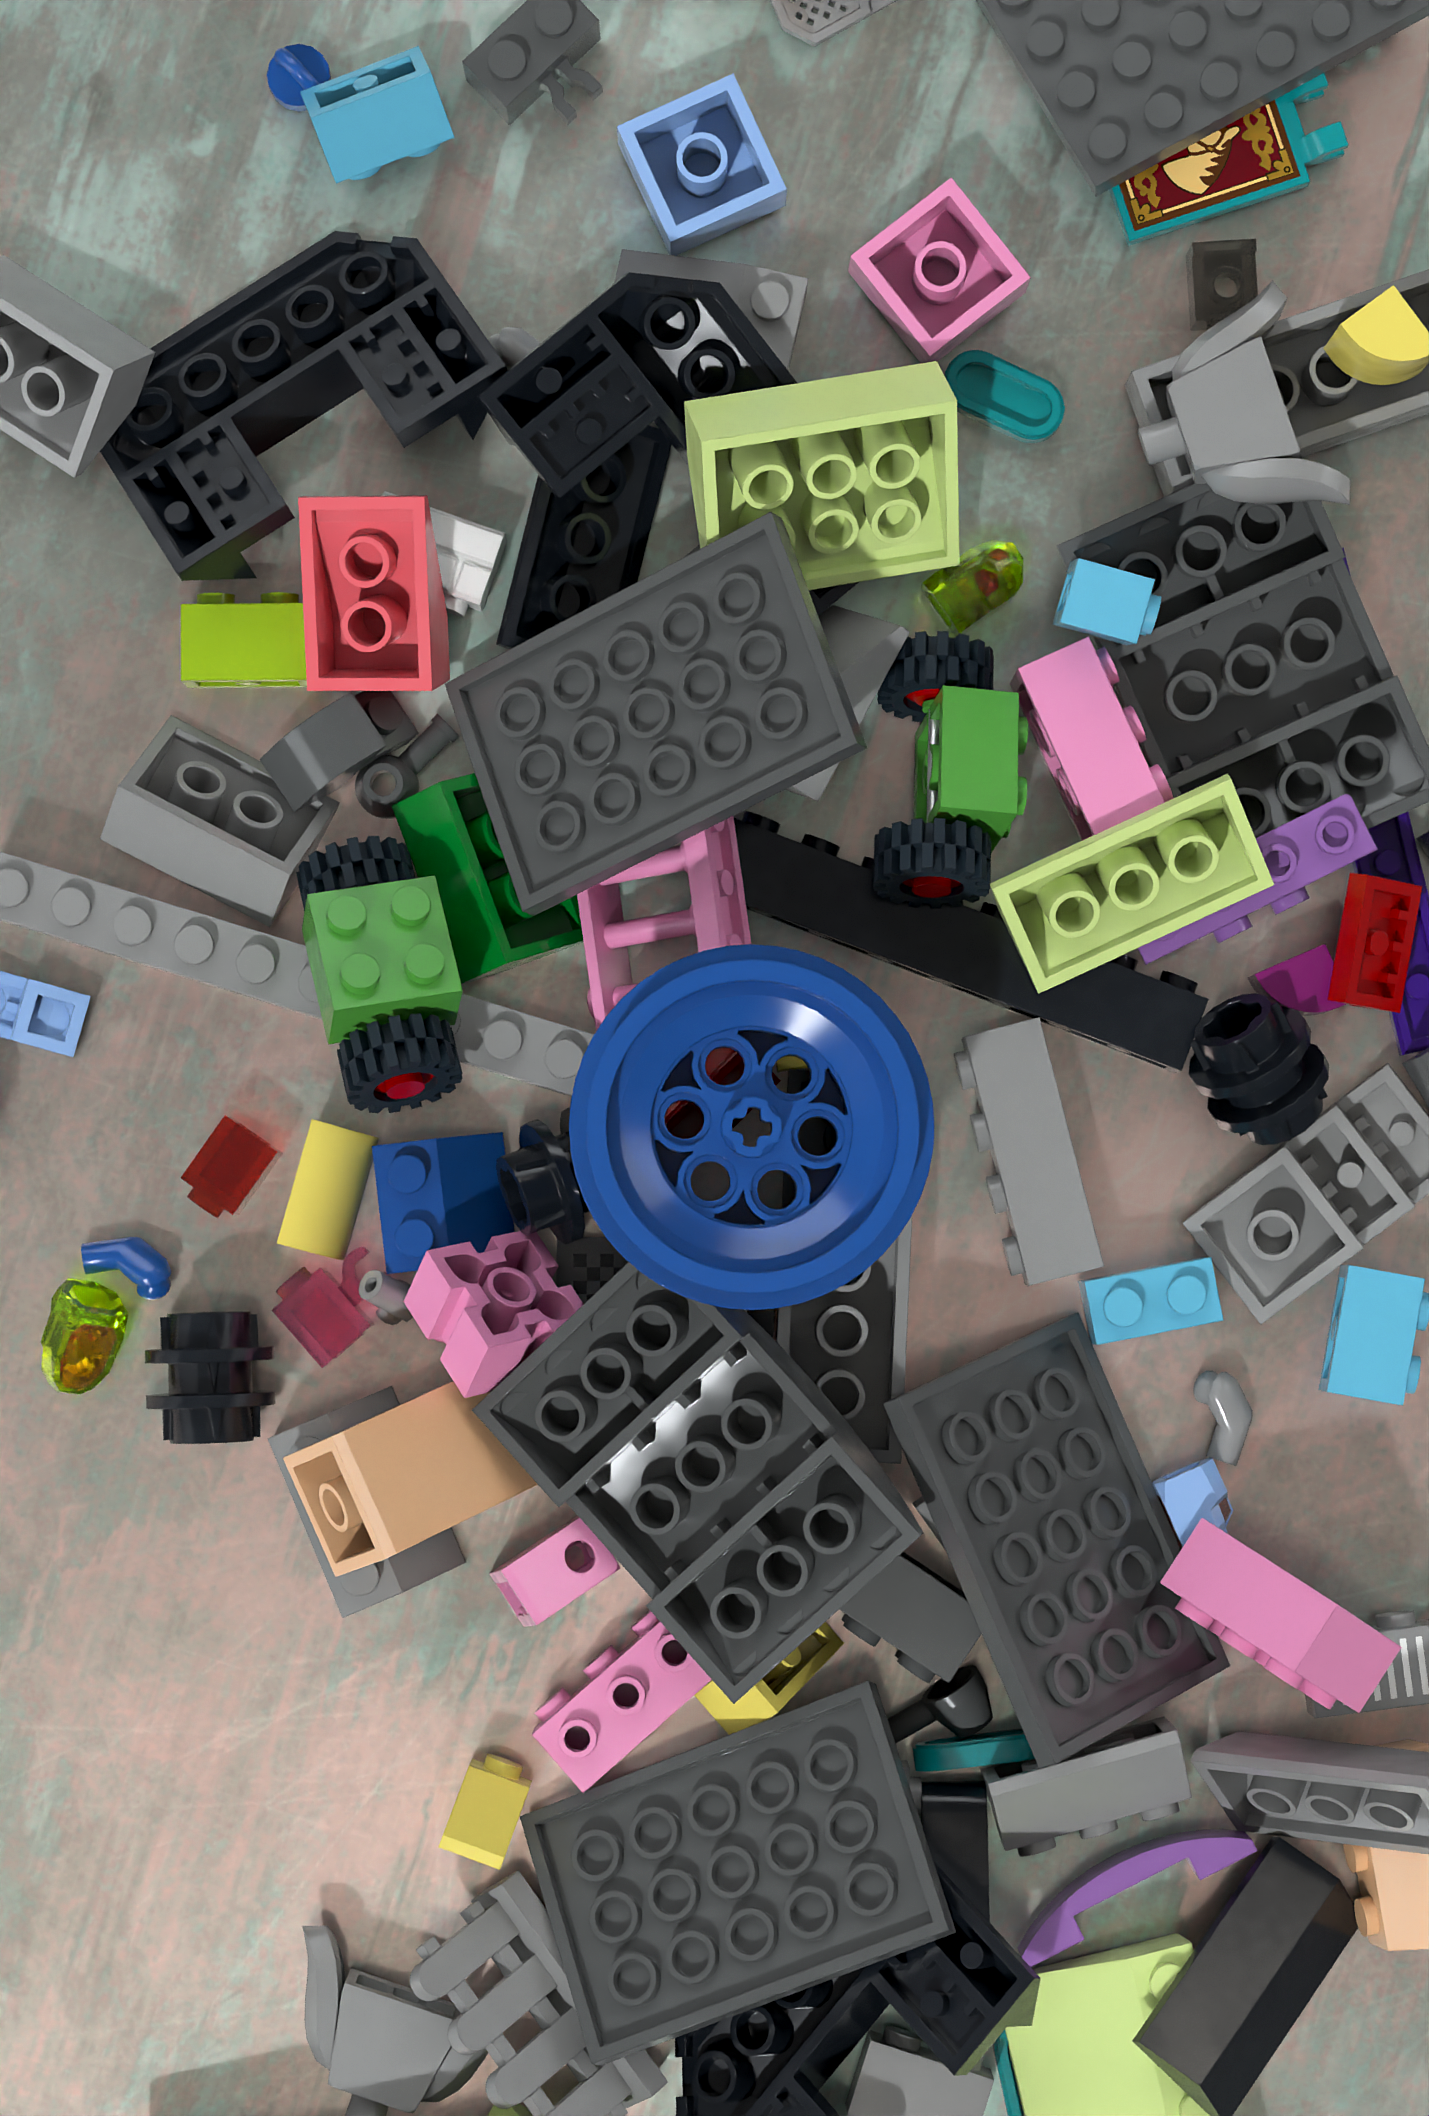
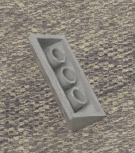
M1238 1731L1200 1747L1193 1753L1191 1758L1192 1764L1238 1831L1429 1854V1752Z

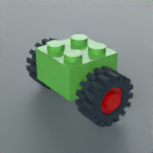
M926 631L915 632V638L908 636L878 690V705L882 704V709L885 712L894 711V716L901 719L911 715L912 721L921 722L915 733L914 818L911 819V825L899 821L892 823V828L884 826L879 830V834H875L874 891L878 890L877 895L882 898L890 897V902L897 904L909 901V906L920 907L922 903L931 904V908H942V903H949L952 907L963 906V900L974 903L980 900V896L986 897L989 894L991 883V853L1001 838L1008 837L1011 823L1016 815L1022 816L1025 810L1026 777L1018 776V755H1023L1026 749L1028 720L1027 717L1019 716V693L993 690V650L990 646L985 647V642L980 639L969 642L970 635L959 633L953 638L949 637L948 631H937V636H928Z
M368 836L365 842H359L358 837L346 839L348 845L339 847L334 842L325 846L326 853L314 851L308 855L309 861H302L298 866L299 872H296L304 907L302 933L328 1045L340 1043V1049H337V1056L347 1100L350 1105L354 1104L355 1109L360 1111L368 1108L369 1113H380L387 1107L389 1113L400 1112L401 1106L410 1105L411 1109L422 1107L421 1101L427 1099L433 1103L441 1099L440 1092L451 1093L456 1089L455 1084L461 1083L463 1074L452 1027H450L456 1023L463 989L435 875L421 878L415 877L410 852L403 842L397 844V840L391 837H387L380 842L379 836Z

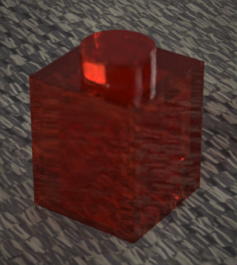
M225 1115L181 1176L182 1180L193 1187L187 1197L216 1218H219L224 1209L232 1215H240L283 1153L233 1117Z

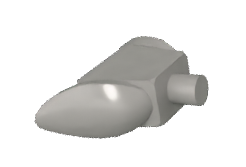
M1273 280L1255 299L1216 323L1182 352L1172 369V382L1166 386L1167 403L1172 418L1138 429L1143 452L1149 466L1185 454L1195 484L1207 483L1214 493L1232 501L1249 504L1326 501L1350 505L1351 481L1347 476L1324 464L1300 459V448L1263 340L1278 322L1288 299Z
M326 1925L302 1926L308 1955L304 2018L306 2038L315 2060L330 2071L328 2084L333 2088L352 2094L345 2116H386L389 2107L407 2113H414L420 2102H440L458 2092L471 2079L485 2060L488 2051L484 2048L474 2054L463 2055L453 2049L448 2039V2028L450 2023L461 2014L454 2003L440 1998L434 2001L421 2000L414 1994L411 1988L352 1968L345 1982L344 1961L341 1950L330 1928Z

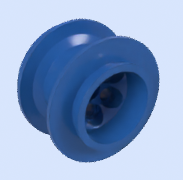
M755 944L724 946L704 950L681 958L659 969L628 992L605 1017L587 1047L574 1082L569 1117L570 1151L577 1182L593 1219L615 1249L642 1274L672 1292L704 1304L744 1310L781 1308L821 1297L845 1285L877 1261L898 1238L919 1202L929 1174L935 1128L933 1100L921 1057L909 1033L881 997L843 968L820 957L799 950ZM723 1047L736 1051L743 1059L744 1064L741 1078L734 1084L726 1086L713 1082L705 1069L708 1055L715 1049ZM796 1056L802 1059L808 1066L810 1079L807 1087L802 1092L788 1094L779 1090L774 1084L772 1068L780 1058ZM687 1100L695 1103L703 1114L704 1123L701 1131L690 1139L674 1137L665 1126L664 1117L667 1109L678 1101ZM748 1108L759 1110L760 1121L770 1124L769 1136H759L755 1142V1147L743 1145V1134L732 1131L733 1119H743ZM820 1117L826 1119L835 1130L836 1140L834 1146L825 1155L814 1156L808 1154L802 1149L798 1141L800 1126L809 1118ZM715 1162L723 1166L727 1171L729 1188L720 1199L705 1201L693 1192L690 1184L691 1175L699 1164ZM773 1170L783 1171L788 1174L794 1181L796 1189L792 1202L785 1208L778 1210L765 1206L759 1199L757 1192L758 1182L761 1177Z

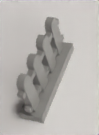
M519 1870L487 1887L471 1900L472 1904L460 1913L467 1924L446 1942L440 1945L436 1938L432 1937L416 1949L423 1960L413 1968L410 1975V1985L414 1994L424 2001H434L446 1994L452 2000L461 2014L449 2025V2042L455 2051L463 2055H471L484 2048L488 2051L498 2068L489 2075L486 2081V2093L489 2100L496 2107L508 2109L524 2102L533 2116H625L628 2113L626 2108L651 2098L668 2083L645 2049L602 2066L591 2063L548 1912ZM492 1958L504 1975V1978L478 1999L465 1979L488 1959ZM529 2011L542 2030L515 2052L503 2035V2032ZM567 2064L579 2081V2084L553 2105L540 2086Z

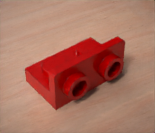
M1350 873L1327 1000L1357 1007L1400 1013L1422 886L1367 874Z

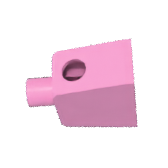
M576 1516L489 1574L523 1627L540 1624L620 1569V1566L613 1554L580 1517ZM576 1545L584 1554V1564L573 1571L565 1562V1551Z

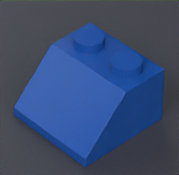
M503 1132L372 1146L387 1274L418 1271L427 1250L470 1241L476 1252L481 1253L485 1252L491 1237L515 1232L514 1221L502 1196L496 1170L497 1158L506 1155Z

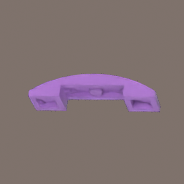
M1227 1829L1179 1832L1134 1845L1093 1866L1058 1893L1030 1925L1017 1949L1024 1961L1032 1967L1085 1940L1073 1917L1074 1915L1186 1858L1193 1872L1199 1880H1202L1258 1850L1245 1831Z

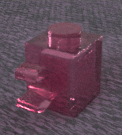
M359 1247L347 1255L342 1265L343 1278L341 1284L325 1267H321L311 1274L304 1266L275 1291L282 1301L272 1309V1312L321 1368L330 1365L375 1325L358 1305L364 1299L359 1295L361 1280L357 1277L356 1266L360 1260L370 1253L366 1247Z

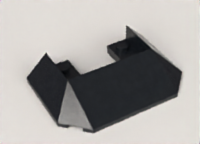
M334 231L150 348L155 352L136 406L100 452L181 581L257 578L241 552L295 518L257 460V456L362 389L366 391L403 448L455 415L471 439L474 440L488 413L477 395L507 372L508 369L417 238L393 236L391 243L362 240L359 233Z
M627 272L483 390L477 397L508 444L517 447L556 497L561 498L653 421L688 464L684 401L795 384L797 382L720 282ZM699 544L696 548H694L690 553H688L686 556H688V555L692 554L693 552L699 550V549H700V544ZM859 582L809 590L818 616Z
M934 1862L956 1933L676 2037L675 2057H682L683 2096L676 2097V2116H840L819 2090L889 2004L894 2007L954 2076L967 2075L1006 2027L1032 2026L1041 1978Z

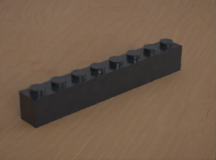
M745 811L742 820L734 818L747 910L1029 1018L1040 1017L1042 1023L1170 1072L1177 1073L1182 1071L1191 1048L1190 1041L1194 1040L1195 1028L1200 1022L1209 1000L1195 994L1198 983L1163 970L1159 980L1135 971L1138 960L1124 954L1038 994L997 905L983 902L981 910L977 911L964 905L952 907L949 903H942V908H931V904L922 903L920 907L909 906V901H904L900 904L890 902V897L882 898L877 895L878 890L874 891L873 858L864 856L860 866L837 857L840 847L822 838L804 834L802 842L799 843L778 835L781 824L767 817Z

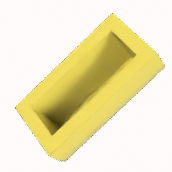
M1393 285L1342 322L1323 349L1335 365L1347 375L1369 384L1390 385L1413 378L1429 363V332Z
M311 1119L277 1244L325 1257L345 1260L373 1161L372 1146L378 1144V1137Z

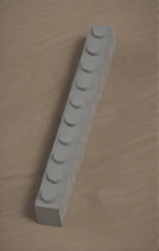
M0 852V921L322 1020L305 945ZM464 994L461 997L456 1023L450 1026L452 1027L461 1063L571 1097L582 1058L594 1035Z

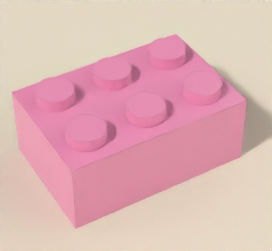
M1089 636L1018 668L1010 682L1013 692L1019 693L1020 708L1024 716L1027 717L1030 730L1081 841L1173 799L1171 788L1162 769L1158 764L1148 767L1140 749V743L1146 741V735L1135 710L1131 705L1122 709L1116 697L1113 685L1120 682L1108 651L1105 647L1095 650Z
M1201 1518L1160 1581L1162 1585L1181 1597L1175 1609L1202 1627L1210 1630L1219 1636L1220 1639L1264 1666L1265 1669L1329 1710L1335 1701L1339 1700L1360 1713L1402 1648L1329 1598L1204 1518Z

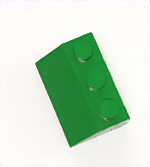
M475 773L438 782L392 805L418 878L435 875L461 984L505 972L583 943L577 895L535 916L522 911Z

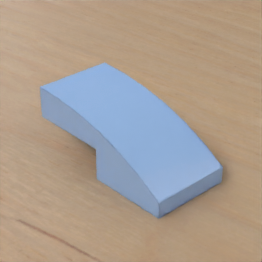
M0 971V1037L74 1057L91 996Z

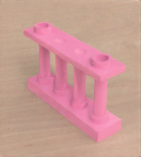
M734 816L682 841L679 846L670 847L577 894L590 984L587 1004L589 1012L595 1020L596 1031L616 1004L639 984L632 983L627 946L693 934L697 938L699 952L724 946L752 944ZM686 871L692 901L689 909L624 921L619 883Z

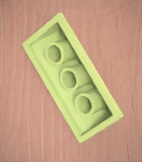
M1228 773L990 883L998 910L1038 994L1274 885Z

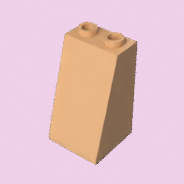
M451 1381L283 1457L335 1577L387 1559L538 1485L472 1411L489 1393L464 1398L454 1381Z

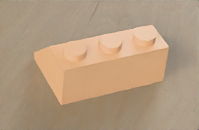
M1412 1739L1374 1745L1429 1752V1744ZM1343 1844L1347 1865L1352 1873L1357 1872L1361 1898L1355 1899L1354 1911L1362 1936H1368L1370 1944L1387 1951L1429 1949V1854Z

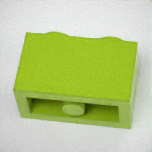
M287 592L263 593L260 595L261 603L235 604L234 594L201 593L197 594V604H181V681L187 688L307 687L303 603H299V595Z

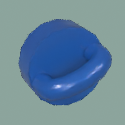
M295 44L276 50L274 57L269 63L267 78L270 91L276 101L286 109L301 112L307 111L300 92L331 80L328 63L319 51L311 46Z

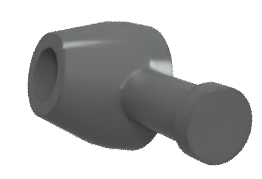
M438 714L431 719L433 723L399 757L384 755L359 770L355 781V792L359 803L368 813L382 819L396 818L392 805L419 792L417 774L450 741L454 742L459 737ZM382 773H390L396 780L395 789L386 796L377 795L373 789L375 778Z
M968 1665L959 1668L949 1683L942 1678L936 1681L924 1693L921 1700L888 1718V1722L896 1744L935 1721L940 1722L959 1738H966L986 1727L991 1722L993 1713L987 1686L976 1666Z

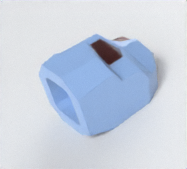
M1209 1457L1194 1462L1152 1482L1180 1550L1201 1518L1227 1533L1226 1526L1233 1509L1228 1499L1227 1489L1213 1458Z

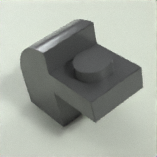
M362 691L355 696L350 692L295 727L264 754L260 761L293 811L296 812L338 790L364 766L408 744L419 732L391 691Z

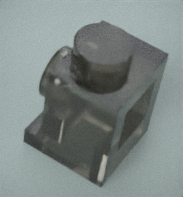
M1256 239L1192 242L1186 254L1191 331L1210 329L1216 323L1233 314L1258 296L1255 257L1257 252ZM1230 278L1236 284L1237 293L1232 297H1222L1216 292L1214 282L1217 279Z

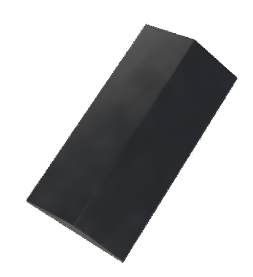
M648 425L561 498L556 497L538 475L496 645L510 650L638 582L671 448V443L659 428Z
M1272 1836L1132 2040L1210 2116H1233L1357 1931L1358 1925L1355 1917L1354 1902L1340 1879L1281 1837Z

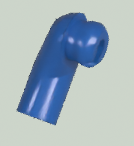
M125 1237L82 1243V1262L86 1275L120 1270L137 1285L138 1295L148 1300L160 1299L169 1292L171 1287L169 1276L172 1272L169 1263L163 1255L145 1240L139 1237Z

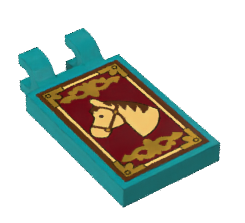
M1325 73L1111 188L1109 191L1127 245L1130 246L1308 187L1310 178L1306 167L1343 157L1345 154L1343 149L1348 148L1349 144L1341 121L1319 128L1305 136L1295 107L1297 104H1303L1324 96L1323 89L1328 87Z

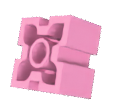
M521 1231L493 1236L485 1252L481 1253L476 1252L470 1241L427 1250L403 1301L427 1340L434 1339L446 1344L440 1361L464 1398L489 1393L494 1390L584 1305L572 1285L557 1287L552 1278L558 1268V1264L537 1232L527 1236Z

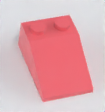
M428 495L298 497L307 691H433L449 681L448 615Z

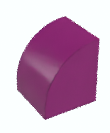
M1326 944L1247 977L1256 993L1266 996L1271 1004L1278 1002L1280 1006L1298 1010L1302 1016L1322 1014L1346 1005V1003L1327 1000L1334 962Z

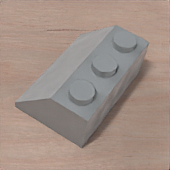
M3 255L0 256V430L75 478L82 475L136 406L155 352Z
M171 715L118 785L100 839L270 927L298 885L296 872H299L298 866L302 861H309L308 855L316 851L340 802L325 796L294 812L261 761Z
M392 1386L268 1438L342 1618L399 1595L466 1563L452 1527L387 1559L335 1577L283 1460V1457L400 1405Z
M1164 1716L1118 1729L1055 1765L1039 1768L1036 1760L1030 1759L996 1764L980 1769L986 1784L987 1795L1001 1843L1005 1851L1017 1848L1020 1857L1035 1855L1056 1847L1054 1837L1078 1830L1081 1839L1093 1838L1113 1832L1118 1829L1117 1819L1141 1813L1143 1821H1151L1173 1815L1180 1811L1179 1801L1192 1798L1178 1731Z

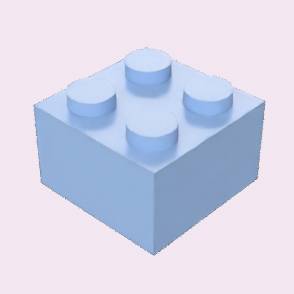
M734 73L617 126L618 145L669 255L677 256L786 206L787 188Z

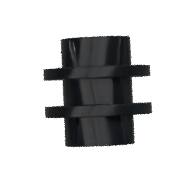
M1253 993L1227 999L1212 1008L1201 1018L1195 1028V1040L1190 1041L1194 1054L1190 1059L1189 1076L1202 1095L1208 1096L1207 1109L1220 1129L1239 1133L1240 1136L1247 1134L1250 1140L1256 1144L1275 1145L1292 1140V1138L1305 1132L1316 1122L1323 1110L1322 1099L1328 1097L1324 1086L1329 1079V1063L1318 1046L1310 1043L1311 1029L1298 1010L1280 1006L1278 1002L1271 1004L1266 996Z
M570 1107L561 1112L560 1135L554 1136L548 1126L538 1119L528 1122L520 1127V1149L503 1155L496 1160L497 1177L507 1209L519 1230L527 1236L549 1227L556 1238L565 1245L583 1238L585 1229L584 1214L590 1212L575 1176L570 1151Z
M251 1311L172 1313L167 1314V1317H160L161 1349L145 1350V1363L168 1364L169 1393L146 1395V1409H162L163 1440H170L171 1444L247 1442L253 1441L254 1437H260V1406L274 1405L276 1403L275 1391L253 1390L252 1361L274 1359V1346H259L257 1314H251Z

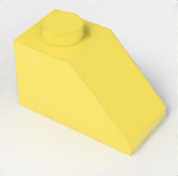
M825 1622L735 1704L730 1701L713 1680L708 1682L694 1696L730 1735L766 1721L777 1714L838 1651L844 1642Z
M487 1754L484 1763L472 1759L441 1838L439 1848L500 1870L532 1780L520 1776L523 1767L513 1761L492 1754Z

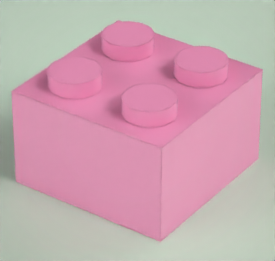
M952 177L850 256L848 268L849 274L920 363L938 362L1024 295L1031 279Z

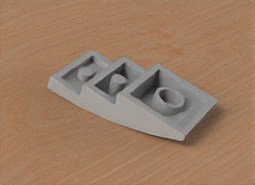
M1386 1063L1322 1112L1316 1122L1305 1132L1292 1138L1290 1141L1283 1142L1183 1221V1225L1207 1256L1211 1257L1214 1265L1258 1322L1263 1324L1362 1250L1367 1242L1413 1209L1418 1201L1429 1194V1115L1390 1064Z

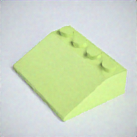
M937 361L684 401L687 458L700 549L772 512L783 520L808 590L960 565L957 399Z
M1174 1933L1033 1969L1041 1980L1032 2026L1005 2028L1024 2116H1210L1132 2042L1193 1953L1192 1942L1180 1934Z

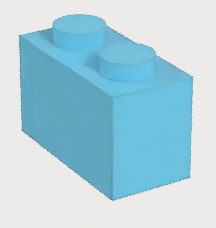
M419 46L300 92L336 184L347 179L361 180L377 173L383 165L406 156L421 157L435 151L442 142L455 138L433 76Z
M1077 558L1069 564L1052 625L1123 645L1137 644L1139 634L1144 636L1146 634L1151 635L1162 597L1151 594L1155 579Z
M1200 1257L1078 1281L1088 1334L1091 1343L1094 1345L1224 1321L1211 1257Z
M1340 1265L1318 1390L1403 1406L1405 1393H1415L1420 1375L1421 1358L1420 1356L1412 1355L1416 1330L1425 1331L1429 1321V1293L1423 1292L1425 1278L1352 1265Z

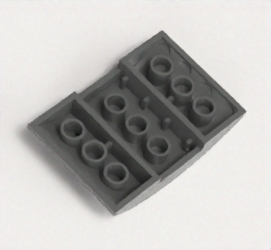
M1194 483L1057 545L1066 572L1070 562L1080 558L1155 579L1151 594L1161 596L1162 598L1151 635L1146 634L1144 636L1139 634L1137 644L1123 645L1095 636L1093 638L1098 649L1105 647L1108 651L1120 682L1114 684L1123 708L1131 705L1135 710L1146 735V741L1140 743L1142 751L1150 767L1158 764L1162 769L1171 788L1173 798L1228 773L1255 838L1344 794L1352 797L1367 829L1429 802L1428 744L1397 675L1394 676L1345 565L1343 560L1345 558L1344 552L1321 501L1249 504L1232 501L1214 493L1207 483Z
M629 1262L472 1409L558 1507L567 1503L653 1599L646 1605L733 1704L923 1534L922 1529L902 1496L853 1428L801 1367L744 1309H728L683 1297L660 1286L642 1274Z

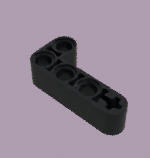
M985 1781L921 1782L920 1821L933 1861L990 1922L988 1813Z

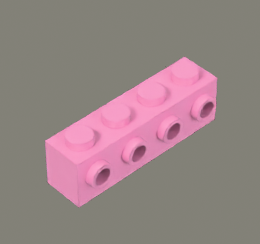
M650 1610L631 1627L638 1636L620 1653L612 1645L607 1647L582 1670L589 1677L585 1684L571 1696L564 1688H561L534 1713L541 1722L534 1728L532 1736L582 1793L589 1789L712 1680Z

